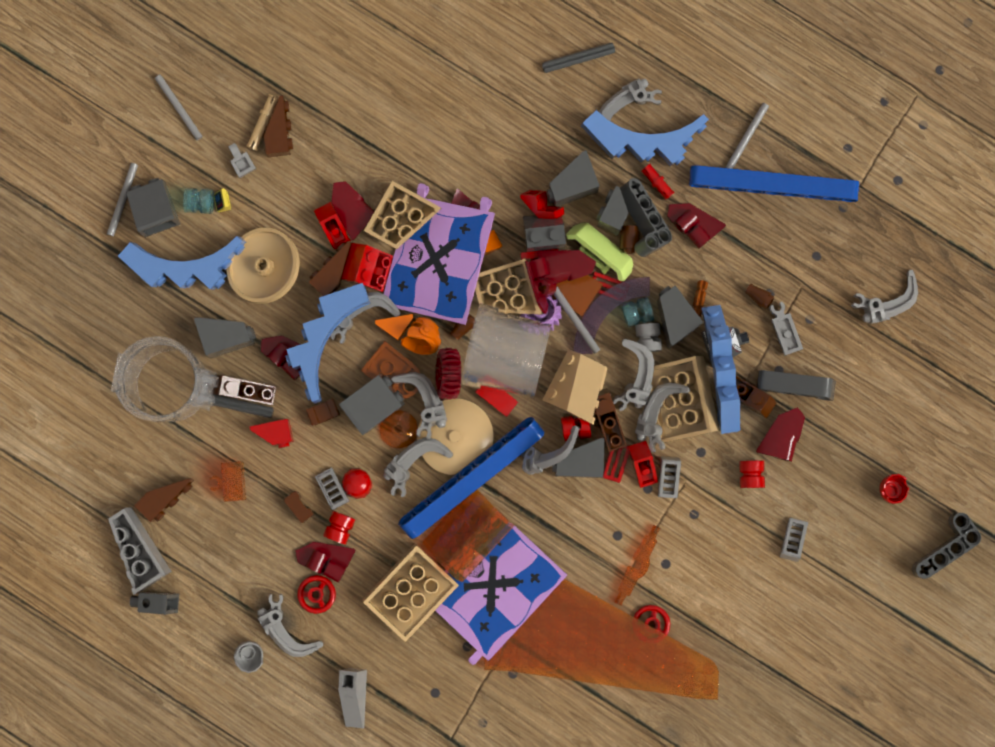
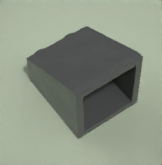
M587 150L576 157L549 183V189L546 194L550 204L553 203L554 206L559 207L598 193L599 183Z
M152 179L148 181L149 184L133 186L130 188L131 191L126 192L137 231L145 238L181 224L166 182L163 179Z
M536 215L523 216L526 252L550 249L565 250L566 239L562 216L555 220L538 218Z
M668 286L660 292L657 305L666 344L670 349L697 329L703 321L676 286L672 288Z
M194 318L205 355L210 358L255 344V331L244 322Z
M383 374L376 376L339 404L362 435L370 432L405 405L403 402L404 397L398 390L395 391L391 386L393 383L387 375L383 376Z
M600 438L573 449L568 457L552 466V472H555V477L603 478L605 438Z

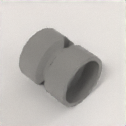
M660 323L635 325L636 337L639 338L637 343L646 346L651 352L662 351L661 339L658 338L661 334Z

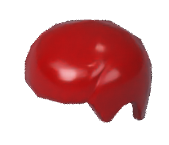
M355 468L350 469L344 474L342 486L348 496L361 499L370 493L372 481L366 471Z
M891 474L882 479L879 490L883 500L890 504H896L906 499L909 491L906 483L907 478L901 474Z

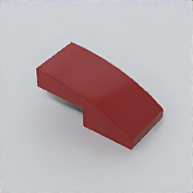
M485 377L474 391L506 417L518 403L517 400L488 377Z

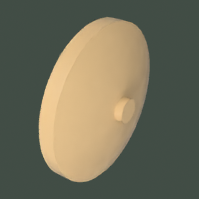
M257 228L242 236L246 241L244 244L245 249L238 256L235 255L231 259L232 263L227 268V278L235 293L243 299L257 304L274 302L283 297L295 283L300 267L299 253L294 242L287 235L276 229Z
M455 398L442 401L447 417L445 427L439 428L435 425L431 428V438L445 445L453 453V456L447 458L434 451L426 452L422 455L432 468L447 475H456L490 448L494 441L493 427L486 413L470 401ZM422 431L417 440L425 438L428 432Z

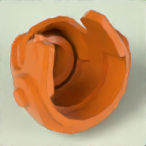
M418 317L408 329L407 336L401 339V345L411 352L420 355L435 353L441 344L438 325L429 318Z

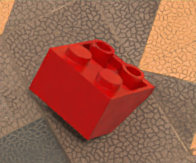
M351 243L341 279L355 285L363 283L365 288L383 292L394 256L368 245Z

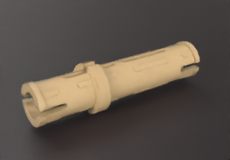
M268 95L263 110L261 109L259 112L260 117L246 147L258 151L279 98Z

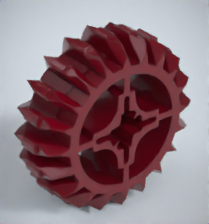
M442 348L438 351L435 365V385L440 399H455L460 393L462 368L460 353L457 349Z

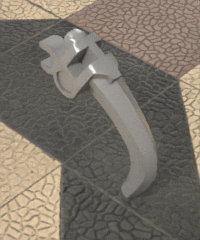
M638 78L623 86L620 91L608 99L601 107L599 113L611 121L614 114L634 101L640 105L646 102L659 105L661 100H655L654 95L662 94V91L658 89L652 92L646 91L645 88L649 85L648 81Z
M909 270L907 272V289L902 296L882 303L879 298L868 299L864 295L856 293L853 297L858 298L860 304L852 303L851 307L855 309L863 308L865 312L863 321L869 324L890 320L891 317L910 309L915 304L918 296V286L914 271Z
M369 292L367 294L371 304L356 310L346 317L337 326L336 330L333 331L331 339L334 340L335 336L340 334L341 340L339 343L343 344L346 340L347 330H350L353 326L352 319L365 310L379 306L388 310L395 317L400 316V311L388 296L380 292Z
M623 339L622 345L637 355L639 365L634 384H627L624 392L613 398L614 404L617 401L623 402L618 407L620 411L624 410L629 402H633L636 408H642L643 405H646L653 387L651 383L654 372L652 352L640 343Z
M410 372L391 378L394 384L409 383L414 385L423 398L425 410L421 413L422 423L417 429V437H420L422 431H427L426 439L429 440L432 436V426L445 427L447 417L443 402L437 395L432 382L424 374Z
M665 383L658 385L651 393L643 413L638 417L635 430L637 440L644 441L646 436L649 437V449L651 452H656L655 445L657 443L661 450L665 449V444L660 437L663 432L662 427L656 424L664 400L671 394L688 393L690 391L689 387L676 383Z
M573 426L566 443L560 449L543 454L531 446L526 453L521 454L524 458L522 470L529 475L538 474L543 469L554 466L564 460L574 447L579 428Z
M425 437L409 445L399 455L396 454L384 469L383 477L386 480H395L394 487L391 489V495L394 496L396 489L399 488L402 491L401 497H405L407 493L405 488L406 481L410 478L408 469L423 454L434 451L447 458H451L453 453L441 442L432 438L428 440Z
M270 594L268 600L271 604V609L267 611L261 608L257 611V619L265 633L285 653L292 657H304L322 648L323 642L320 640L309 644H300L288 634L281 622L283 617L281 603L284 598L283 594L279 595L280 600L277 602L273 601V594Z

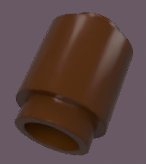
M631 225L623 226L620 231V250H623L625 254H635V243L639 241L638 227Z

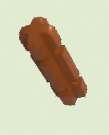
M703 280L697 282L696 288L698 290L695 292L693 309L699 317L702 315L701 308L704 306L705 290L708 287V282Z

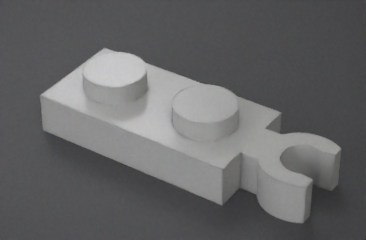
M780 302V311H776L773 305L769 309L776 317L771 322L783 354L786 356L802 350L803 347L791 314H784L785 305L783 302Z

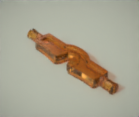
M653 525L649 535L644 536L641 544L633 554V559L640 562L641 567L639 569L631 566L626 568L623 579L618 587L620 592L614 601L618 604L619 602V605L622 606L626 596L631 595L638 579L642 578L648 571L650 565L649 557L657 543L655 538L661 528Z

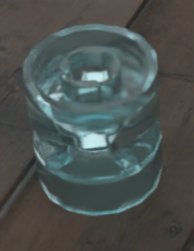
M185 188L183 198L184 212L196 213L199 210L202 214H212L214 209L213 189H201V191H198L197 188Z
M648 297L637 299L636 303L630 301L621 304L628 328L639 325L640 321L643 323L654 321V314ZM641 308L642 314L638 315L637 309Z

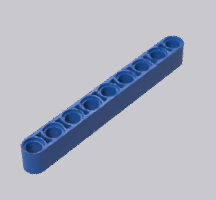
M708 166L690 167L689 186L844 202L858 201L859 181Z
M533 417L526 418L399 520L398 525L410 539L418 537L539 441L544 435L543 429Z

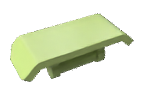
M589 223L575 225L566 233L567 239H576L582 244L579 250L595 260V266L604 275L612 268L617 272L618 280L625 281L632 273V258L628 254L623 253V250H620L618 246Z

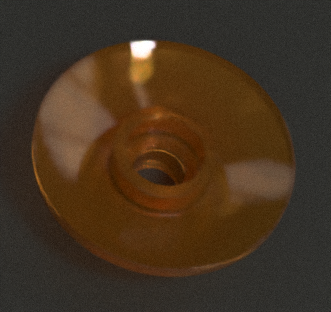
M397 410L381 422L380 435L383 441L390 447L405 448L416 439L418 425L411 414L406 411ZM398 425L402 427V431L399 433L395 431V427Z

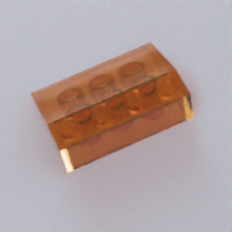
M477 489L454 507L422 543L456 580L463 582L515 525Z

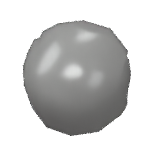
M252 641L240 643L234 652L236 666L246 673L257 671L263 664L262 648Z

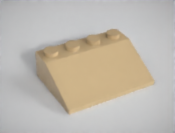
M693 356L654 366L651 383L653 387L650 395L658 385L665 383L681 384L690 389L688 393L669 395L660 408L656 424L662 427L663 432L660 437L664 443L720 431L704 356Z
M415 543L362 600L372 612L406 642L459 584Z

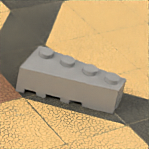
M132 507L124 508L108 519L115 541L118 543L121 552V559L124 561L127 570V577L132 585L133 595L140 593L172 572Z

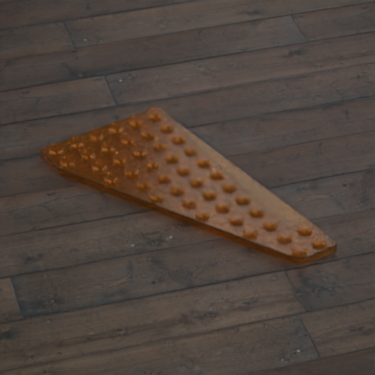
M566 579L554 589L489 661L486 658L484 660V670L512 671L695 699L718 700L719 671L716 664L710 658Z

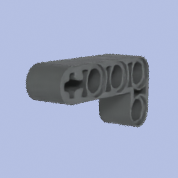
M636 178L630 179L620 187L628 212L643 235V238L635 243V251L639 256L646 257L671 242L672 234L642 183Z
M759 370L757 388L762 391L815 397L816 399L828 401L834 400L836 385L834 379Z
M953 513L949 517V525L956 535L913 564L912 572L916 577L927 579L980 543L981 534L967 514ZM958 516H961L963 519V524L960 527L955 523ZM969 532H972L974 535V540L971 543L967 541V534ZM953 543L958 545L956 553L951 552V545ZM937 554H940L942 556V562L940 564H937L935 562V556ZM920 566H924V567L928 566L927 568L924 569L925 574L919 572V571H921V567H920Z

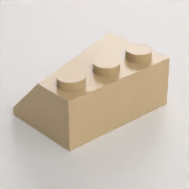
M392 181L364 231L381 242L398 249L442 208Z
M522 259L479 273L475 291L481 312L542 314L536 302L524 262L526 260L530 262V259Z
M568 349L542 400L558 410L594 425L595 418L593 415L599 405L597 398L599 391L603 389L608 368L580 353Z

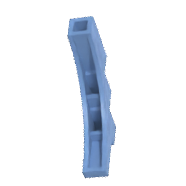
M596 110L581 124V127L611 159L615 156L619 158L626 151L624 148L626 146L640 162L643 160L648 162L655 155V150L671 166L674 163L678 165L685 158L683 154L686 150L682 145L686 147L693 140L691 136L695 132L700 134L707 127L705 123L709 119L703 114L693 123L679 130L662 134H644L621 128L607 120Z
M236 236L229 244L214 254L190 261L162 259L147 252L138 244L130 242L118 257L151 287L162 286L167 280L166 276H168L180 288L186 289V287L190 288L195 283V277H197L209 289L215 290L225 283L224 279L227 275L222 269L226 270L232 263L231 259L235 255L238 256L245 249L244 244L246 241L242 237Z
M363 283L320 297V303L317 306L320 314H324V316L303 323L304 329L301 330L304 340H308V342L286 349L288 355H285L286 361L295 370L301 368L299 375L302 382H306L307 389H305L307 399L313 403L322 401L319 390L318 370L326 342L334 329L346 317L356 310L371 304Z
M721 305L702 307V316L712 361L717 418L721 434L740 431V398L736 387V368L732 357L730 331L728 325L726 326Z

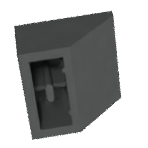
M616 186L614 191L610 189L604 202L607 205L606 207H601L596 220L599 221L598 227L618 236L628 216V210L620 187Z

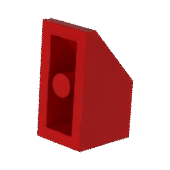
M331 202L314 210L334 250L343 242L345 244L348 241L351 242Z
M289 419L249 426L252 432L270 444L278 445V449L289 447V443L294 442Z
M643 441L628 446L639 487L642 488L658 483L653 456L647 442Z

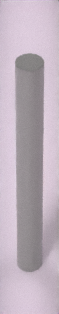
M161 75L156 76V82L194 138L200 140L203 137L166 81Z
M762 103L725 168H734L769 108V105L766 103Z
M135 163L130 164L107 235L114 237L127 200L126 192L130 191L138 165Z
M557 287L554 296L593 353H597L601 349Z

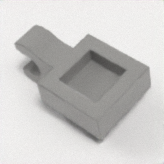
M235 143L228 146L234 156V159L230 160L239 178L256 170L247 152L241 154Z

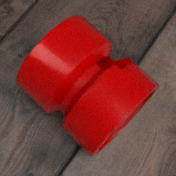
M561 417L564 442L568 440L571 434L570 431L575 425L580 426L577 437L580 439L591 438L590 423L577 417Z
M763 460L739 461V470L743 473V476L740 477V488H765V477L761 475L765 469Z
M332 511L329 519L331 525L326 526L323 536L346 545L350 536L348 530H352L356 519Z

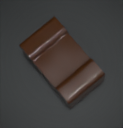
M334 399L306 409L312 426L340 416Z
M294 491L284 499V502L300 523H305L315 513L312 509L306 507L301 500L302 496L300 493Z

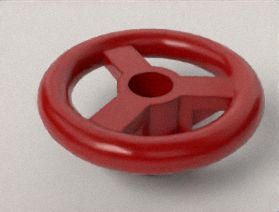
M313 575L302 581L298 588L297 597L299 604L304 610L309 613L320 614L332 607L336 598V591L333 583L328 578L321 575ZM321 581L318 587L304 591L310 582ZM327 585L330 591V598L325 605L323 589ZM314 591L319 592L320 595L318 598L313 597ZM303 597H308L311 602L318 603L320 608L310 607L306 604Z
M643 606L633 617V632L638 639L645 643H658L670 631V618L667 612L659 606ZM646 611H651L650 617L643 624L638 625L640 616ZM657 612L664 618L665 627L663 631L660 629V622L656 618ZM650 621L655 622V626L653 628H649L648 623ZM646 629L650 633L656 632L659 636L649 638L640 631Z

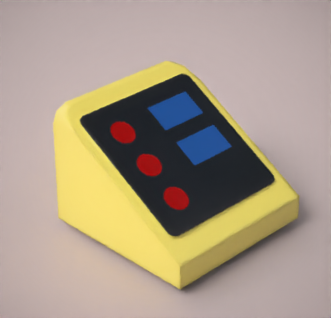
M224 188L220 189L214 194L217 212L231 210L227 190Z

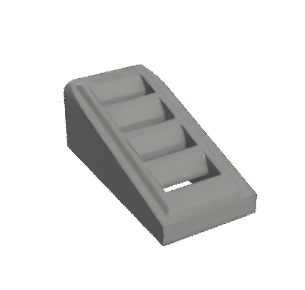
M661 456L658 497H678L680 458ZM665 464H675V467H665ZM665 472H675V474L665 475ZM664 480H674V483H665ZM663 487L674 489L673 491H665L663 490Z
M332 467L315 476L332 510L350 502ZM331 474L332 478L323 483L321 479ZM335 482L336 485L328 489L325 488L326 485ZM337 488L339 489V492L331 496L329 495V492ZM342 495V499L333 503L332 499Z
M789 518L780 558L795 562L800 560L808 522ZM795 526L802 528V531L791 529V527ZM790 533L800 536V539L791 537ZM788 541L797 543L798 546L790 545ZM786 549L796 551V553L786 551Z

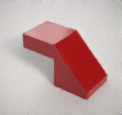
M528 190L520 195L521 200L538 218L555 220L564 215V207L547 206L546 191Z

